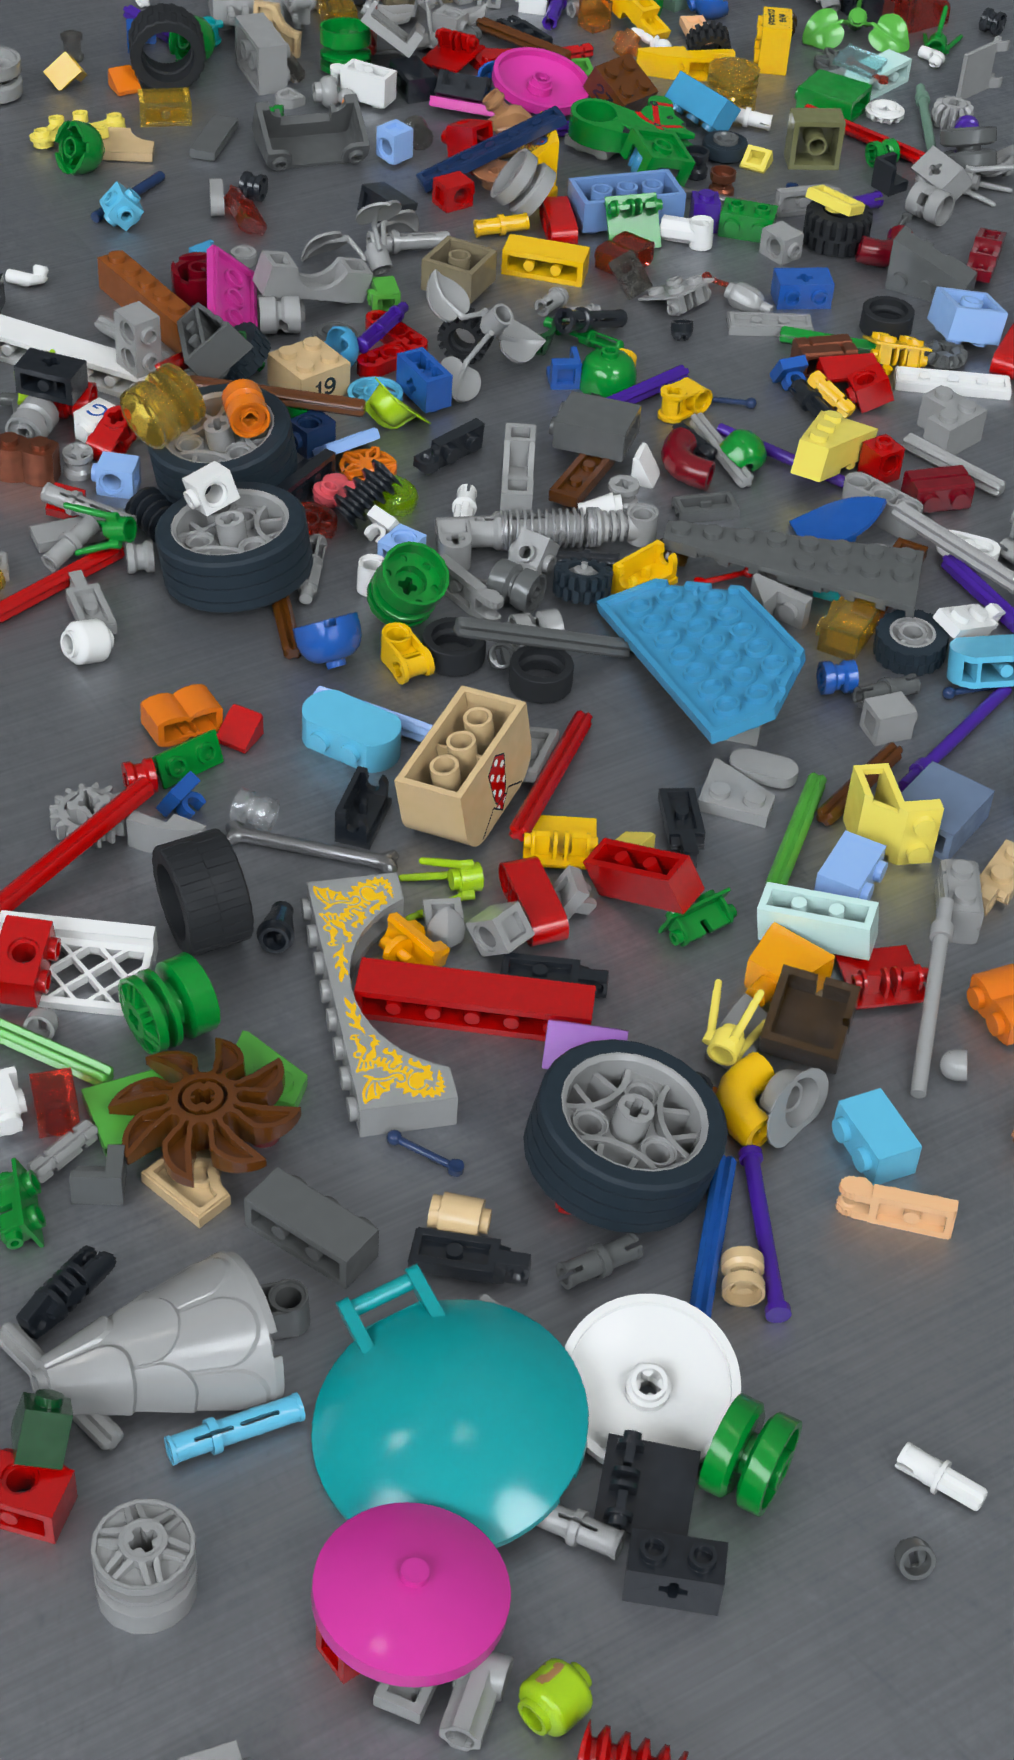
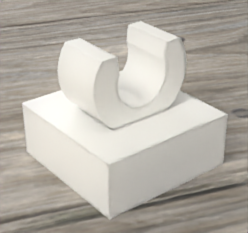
M374 505L367 513L373 524L365 529L364 535L371 542L380 534L375 540L378 544L382 537L400 523L396 518Z

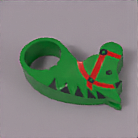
M654 95L649 97L647 106L639 112L597 98L580 99L571 106L568 135L576 143L591 149L620 153L632 126L676 132L685 147L693 145L686 139H695V133L686 129V122L675 115L673 102L664 96Z

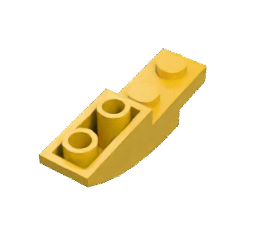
M603 0L619 19L628 17L637 28L644 30L645 33H649L653 38L656 35L660 39H667L671 30L659 18L658 12L661 7L654 0Z
M684 46L637 48L636 62L647 76L675 80L681 70L697 81H712L713 77L733 76L736 53L734 49L686 50Z

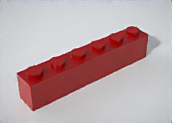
M362 957L354 989V997L367 1020L545 1041L549 1019L592 1024L596 986Z

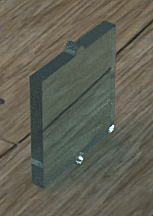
M849 44L843 50H839V54L834 58L833 64L872 79L877 73H881L888 59Z

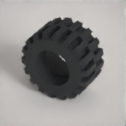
M812 200L806 208L803 242L809 249L819 254L838 258L853 257L857 253L862 236L870 237L873 212L868 205H865L863 214L848 217L841 213L828 212L825 210L824 205Z

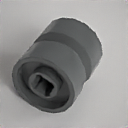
M502 558L498 560L491 570L486 586L487 589L498 591L504 597V604L510 603L515 609L532 614L544 598L547 588V577L545 574L533 569L525 568L523 570L522 565Z

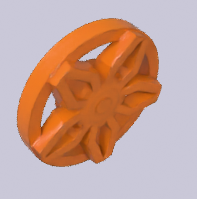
M372 446L370 449L347 450L340 459L339 473L345 475L348 481H353L352 479L355 476L364 481L362 469L366 468L373 472L374 468L371 461L375 459L383 463L396 477L397 461L390 454L381 451L380 447Z

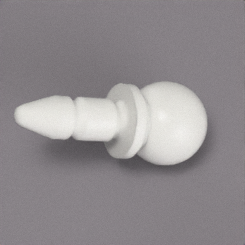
M631 28L633 34L647 45H650L649 47H672L667 39H660L658 35L653 38L652 35L647 32L645 33L640 28Z

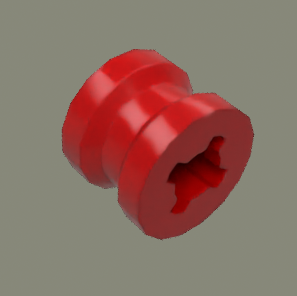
M151 757L144 758L141 763L136 764L130 761L122 762L121 769L125 789L138 778L145 777L153 784L154 793L158 792V778Z

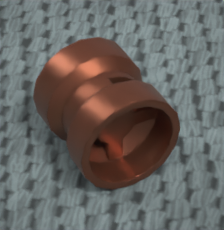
M727 165L713 166L710 171L712 183L708 189L718 191L719 194L734 196L732 184L736 180V170Z

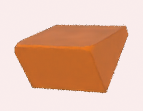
M131 65L108 69L109 87L119 97L142 92L140 83Z

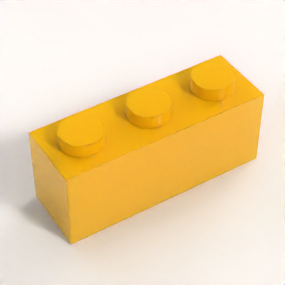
M510 234L502 249L501 274L581 288L588 273L590 247Z

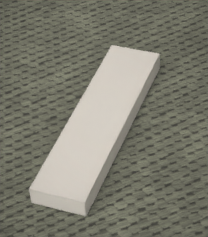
M895 366L894 386L897 391L927 393L943 385L965 397L1010 400L1012 394L1010 376L904 366Z

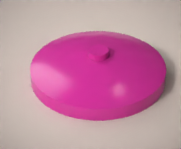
M520 47L503 52L495 60L492 70L494 87L504 93V99L508 102L521 105L528 112L539 114L541 111L557 106L567 116L570 115L571 106L574 102L589 97V94L583 88L588 78L585 72L573 61L555 52L540 48Z
M409 1502L392 1503L370 1508L350 1518L337 1528L325 1542L319 1553L314 1568L311 1588L312 1611L319 1632L330 1649L344 1663L373 1680L389 1685L413 1688L441 1685L456 1680L483 1663L493 1652L502 1637L511 1602V1586L506 1565L495 1545L478 1527L446 1509L433 1505Z

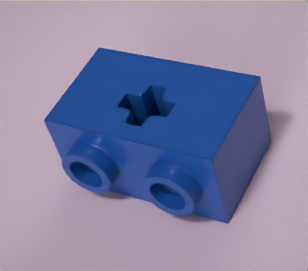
M828 267L774 268L770 293L777 310L831 309L835 283Z
M424 347L397 353L396 382L402 387L403 392L425 414L450 407L453 375Z

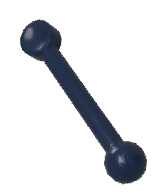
M713 397L712 399L714 403L744 405L748 409H753L757 405L756 400L752 397L747 400Z
M948 686L943 689L942 695L945 699L951 700L955 695L997 688L969 689L963 687L954 689Z
M390 1130L386 1136L387 1142L390 1145H401L446 1167L449 1175L453 1177H459L464 1172L462 1160H448L402 1137L401 1132L398 1130Z

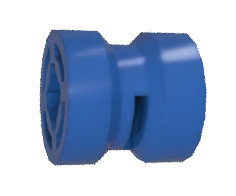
M854 659L842 660L839 665L834 664L832 661H820L817 665L816 673L819 693L821 695H831L838 690H841L844 694L853 693L854 688L859 685V671L856 661Z

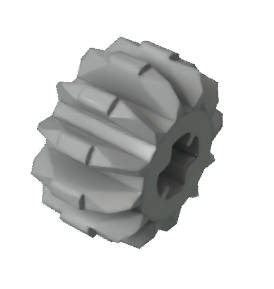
M945 95L943 98L936 99L931 111V120L936 128H941V130L952 129L957 119L961 116L974 115V106L971 105L969 100H964L963 97L958 98Z

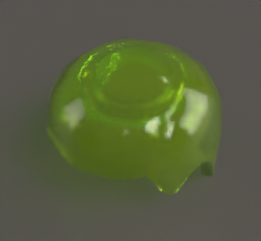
M394 475L402 486L393 483L396 494L393 496L384 492L383 494L387 502L382 504L375 500L374 503L391 516L404 517L413 513L419 499L418 492L415 486L407 479Z

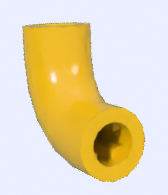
M751 1052L733 1064L721 1077L716 1091V1096L725 1112L728 1133L743 1147L747 1145L761 1147L768 1140L767 1121L769 1115L757 1105L755 1100L765 1090L766 1085L775 1075V1072L769 1061L758 1052Z

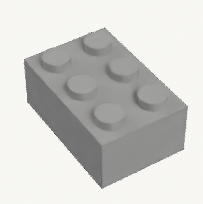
M263 12L235 16L236 64L258 95L274 94L279 90L288 88V82L291 79L290 70L287 66V58H290L289 44L284 41L280 32L275 29L272 21H269Z

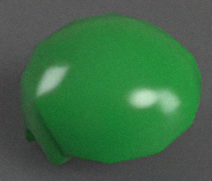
M734 430L719 444L726 456L740 468L752 464L751 471L754 472L760 469L767 460L764 442L749 430Z

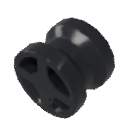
M986 8L979 21V30L984 32L991 31V34L995 36L1000 35L1007 21L1006 13H996L994 9Z
M244 171L239 180V196L245 199L253 197L255 201L259 202L264 201L268 191V177L263 174L255 176L252 172Z

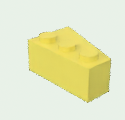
M821 410L799 440L790 473L816 482H822L840 474V470L843 467L848 470L853 469L855 463L859 461L862 442L875 438L878 428L843 418L841 413L833 410Z

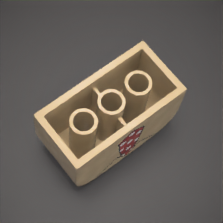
M461 685L394 780L401 819L405 827L473 847L479 846L487 838L520 788L528 770L532 745L527 703L525 701Z

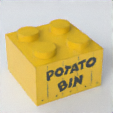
M764 6L763 15H758L753 64H757V73L786 76L792 36V9Z

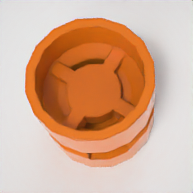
M238 379L229 383L223 390L222 404L231 429L240 437H257L268 428L270 423V413L260 387L249 379Z

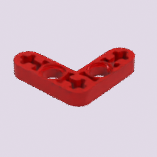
M373 310L368 312L365 318V329L367 330L386 311ZM401 321L379 340L385 345L358 356L357 374L364 378L371 376L382 377L394 372L397 367V353L419 347H424L428 351V340Z

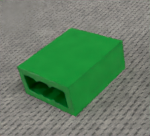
M818 69L797 87L794 96L795 100H797L796 108H804L806 104H811L818 108H841L844 119L854 122L865 112L866 105L870 103L873 85Z

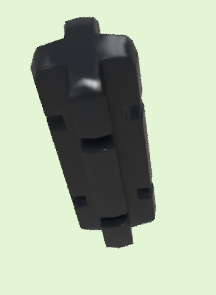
M683 422L675 423L672 426L673 429L678 427L686 428L695 435L697 446L693 452L694 455L710 461L716 459V448L690 429L689 426Z

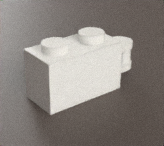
M353 58L345 65L340 63L330 65V76L338 79L337 87L340 90L343 88L352 90L354 94H357L359 103L372 105L376 109H385L396 99L397 70Z

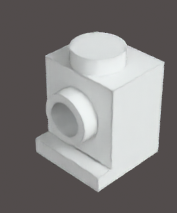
M15 1066L0 1069L1 1137L23 1131L21 1114L27 1112L23 1091L18 1087Z

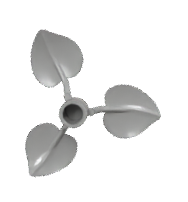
M415 0L414 5H382L378 3L377 10L397 25L407 23L411 17H416L419 12L418 6L421 5V8L426 10L428 33H424V38L416 49L434 48L438 45V39L435 38V32L432 29L430 9L435 7L436 2H438L440 7L443 6L442 0ZM486 2L485 4L462 10L469 12L470 25H477L476 20L485 17L488 6Z
M398 200L369 204L361 208L356 214V221L359 225L368 223L372 225L375 241L366 246L365 254L349 235H342L341 231H330L319 234L308 241L302 252L301 260L303 262L315 255L338 249L348 242L365 263L368 262L373 275L385 274L393 268L387 250L386 233H389L390 230H396L399 233L418 232V216L413 210H401L402 206Z
M437 269L431 273L427 282L426 295L428 304L437 317L451 323L457 317L464 321L482 316L480 328L485 336L470 352L462 363L453 356H448L440 362L453 375L452 398L457 402L466 403L476 397L481 388L479 373L475 369L468 367V365L489 338L495 336L496 339L500 340L499 346L502 353L508 359L518 364L531 360L546 340L530 328L513 320L514 317L511 309L502 303L496 304L490 311L484 307L481 311L466 314L470 308V300L465 290L453 280L443 276Z

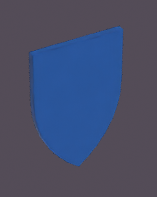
M870 496L841 499L792 519L789 523L797 536H814L821 539H843L855 542L857 536L867 530L878 519L887 501L885 498Z

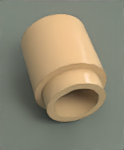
M446 1191L444 1195L433 1194L428 1213L427 1228L480 1236V1233L487 1235L491 1223L492 1209L485 1208L486 1200L482 1198Z

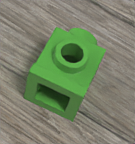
M394 276L372 277L370 289H367L368 305L371 306V311L383 310L387 312L391 306H397L401 302V292Z

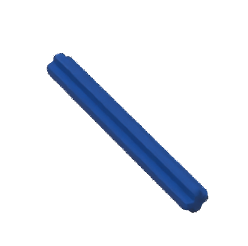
M723 1155L710 1182L689 1304L698 1308L710 1318L737 1164L733 1156L726 1157L725 1155Z

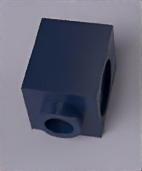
M310 410L291 418L297 453L306 459L314 457L312 451L314 448L336 440V421L323 412Z

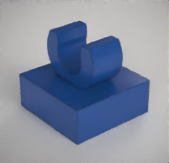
M805 355L780 359L769 374L773 384L781 382L782 388L785 391H789L792 384L791 380L804 379L806 381L803 372L809 364Z
M189 771L156 806V809L164 817H167L176 808L179 816L191 819L196 812L188 804H191L199 811L206 803L205 798L200 793L192 791L201 780L193 772Z

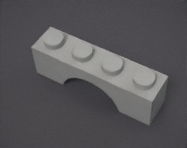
M262 250L252 281L262 296H274L276 298L298 295L299 300L309 299L318 302L336 301L343 304H363L373 273L363 259L337 257L323 271L314 274L299 273L298 267L288 252Z
M506 423L500 510H505L507 515L509 510L512 511V514H515L516 510L519 511V514H522V511L525 509L526 513L529 514L530 509H532L536 425Z

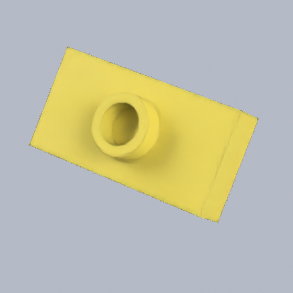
M823 184L809 187L805 197L824 205L825 210L831 213H841L850 217L863 214L865 209L863 202Z

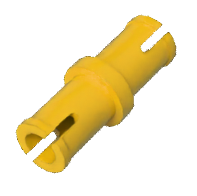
M526 212L509 216L497 214L495 218L475 219L473 221V228L476 238L494 234L506 236L508 232L529 230L530 223Z

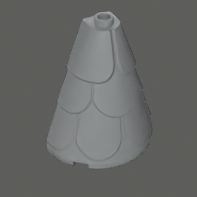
M224 1250L216 1252L200 1262L189 1265L149 1292H143L110 1316L98 1317L38 1358L35 1370L30 1371V1383L33 1393L39 1389H50L62 1393L64 1397L71 1398L73 1415L132 1416L135 1412L195 1413L196 1411H245L249 1408L284 1397L285 1391L282 1355L273 1356L275 1342L270 1334L276 1333L277 1329L266 1296L255 1274L244 1259L233 1251L225 1253Z

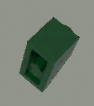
M39 1389L35 1393L23 1392L11 1425L14 1464L63 1469L73 1419L71 1398L64 1397L62 1393L50 1389Z

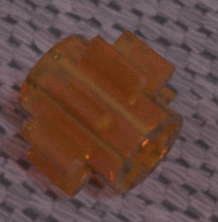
M626 28L624 32L622 30L617 31L611 39L616 43L612 49L619 56L630 53L632 57H636L637 48H642L638 45L641 40L640 36L629 28Z

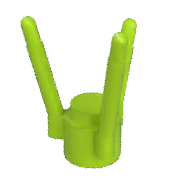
M421 857L419 863L422 865L447 867L450 869L442 872L401 874L398 876L401 882L448 879L450 890H457L459 893L449 898L461 897V902L475 900V892L482 891L484 887L482 866L479 862H474L473 859L452 860ZM417 910L405 916V919L411 921L422 918L423 910Z

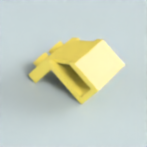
M889 763L853 765L843 815V822L847 831L886 845L885 856L887 861L892 864L931 863L944 812L941 800L904 801ZM879 774L874 797L865 775Z

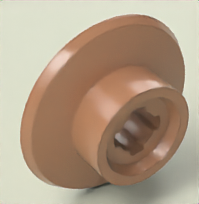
M495 159L472 170L476 178L482 181V187L491 191L494 181L508 161Z

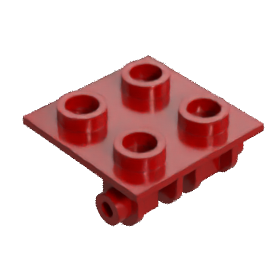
M442 27L435 32L438 45L421 60L431 68L458 73L484 50L485 46L480 45L479 39L473 34L456 30L452 31Z
M907 945L873 948L869 961L834 954L844 982L861 987L856 1010L924 1002L926 989L924 982H927L928 968L914 963Z

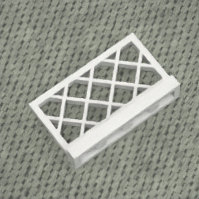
M1 910L0 933L6 915L53 921L55 935L61 939L60 951H63L66 957L52 964L49 969L51 970V980L58 989L48 995H42L38 1007L124 1016L120 1003H116L111 997L118 992L119 981L127 976L137 975L138 971L143 969H151L153 961H156L159 948L156 926ZM91 954L101 955L105 961L88 970L80 959ZM127 958L143 960L142 966L129 974L122 969L119 963ZM74 964L81 975L64 984L57 976V973ZM112 968L121 979L103 988L95 978ZM87 982L97 991L96 994L88 999L76 998L72 991Z

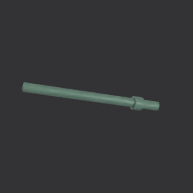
M920 83L916 86L915 102L920 110L925 144L928 151L933 145L936 147L929 109L930 96L926 91L925 85Z

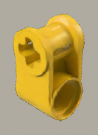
M689 377L664 385L660 389L662 404L657 412V417L665 423H680L684 419L689 418L693 413L697 415L700 412H705L712 403L713 393Z
M392 622L382 628L380 659L399 684H406L410 678L422 674L425 676L434 674L435 664L431 652L420 642L408 625Z

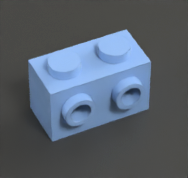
M845 830L817 873L814 890L870 900L875 887L874 883H881L888 867V862L883 861L886 845Z

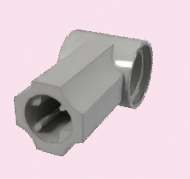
M493 1651L477 1668L453 1680L452 1687L454 1689L439 1728V1737L448 1742L450 1747L465 1752L473 1749L480 1750L496 1702H501L504 1697L514 1657Z

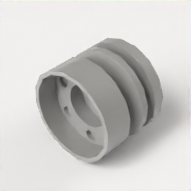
M135 1499L116 1506L102 1517L92 1534L90 1552L94 1573L95 1597L101 1614L114 1627L132 1634H154L173 1627L188 1615L197 1598L196 1535L189 1518L175 1505L159 1499Z

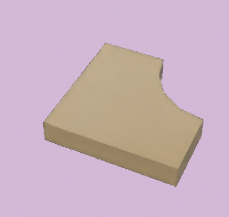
M255 0L253 14L263 12L268 20L272 21L275 29L280 32L284 41L289 44L290 57L300 58L302 32L293 29L285 22L281 14L280 3Z
M108 127L109 137L102 139L105 147L102 160L153 162L154 141L136 137L131 132V128Z
M201 1150L196 1154L194 1188L183 1186L172 1180L165 1170L164 1158L162 1156L141 1172V1182L199 1229L231 1205V1195L221 1184L220 1177L222 1171L213 1167L210 1150Z

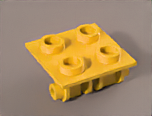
M876 331L872 332V336H862V338L876 344V348L871 349L870 353H874L877 362L880 364L896 366L898 361L899 366L925 368L928 357L924 356L925 351L932 352L931 348L924 346L923 340H918L916 337L900 335L899 340H897L895 336H889L888 333Z
M541 815L532 832L524 833L523 858L537 856L543 867L566 869L568 865H571L581 870H586L583 861L598 845L597 818Z

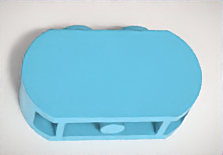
M1014 634L958 637L953 639L949 644L947 679L955 685L969 689L1014 686Z
M320 691L308 697L303 703L302 741L307 748L357 769L358 766L367 768L369 773L382 772L393 767L400 758L401 721L397 715L341 691Z

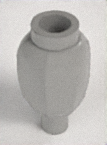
M730 282L724 292V297L728 299L730 306L740 311L773 312L774 306L765 302L762 292L747 283L738 282L735 284Z

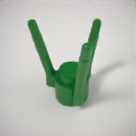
M947 5L943 8L937 32L933 33L929 40L926 33L922 35L924 46L941 51L946 55L963 38V35L960 34L947 45V37L942 33L948 11Z
M63 503L65 509L105 519L104 521H96L100 528H102L104 537L109 539V541L75 550L76 556L107 549H121L123 542H133L136 538L137 525L132 516H120L118 512H106L78 504Z

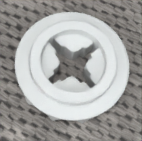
M875 100L868 103L865 108L866 117L873 122L891 125V123H899L900 120L904 119V108L892 100Z

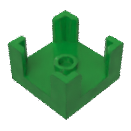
M632 126L620 152L624 160H628L636 147L643 158L637 172L658 170L659 168L679 170L676 180L680 186L684 187L696 162L676 132Z

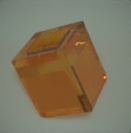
M579 0L578 26L592 34L610 29L613 2L611 0Z

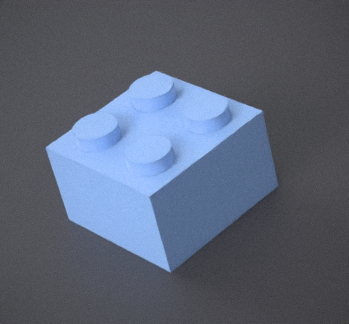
M936 287L927 319L935 326V330L945 337L946 341L955 344L970 342L977 347L984 348L987 347V344L999 345L1008 313L986 292Z

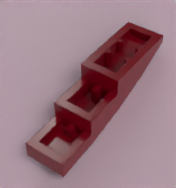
M981 227L976 234L974 245L966 264L978 272L976 281L990 283L1007 232Z

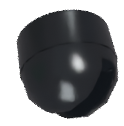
M686 319L672 320L670 330L673 338L680 341L682 335L684 341L688 340L692 336L693 321Z

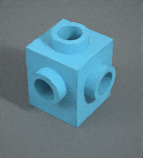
M118 181L99 200L105 213L103 215L105 220L113 227L118 225L125 231L138 223L144 213L139 202L141 200L140 196L133 189H127Z

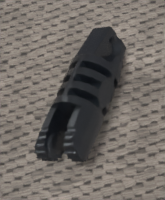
M88 1245L83 1246L52 1275V1278H49L43 1283V1286L34 1292V1295L17 1314L16 1319L21 1329L30 1338L37 1340L68 1316V1312H72L77 1307V1304L81 1303L113 1271L117 1262L116 1257L113 1256L114 1254L106 1251H99L97 1254L95 1248Z

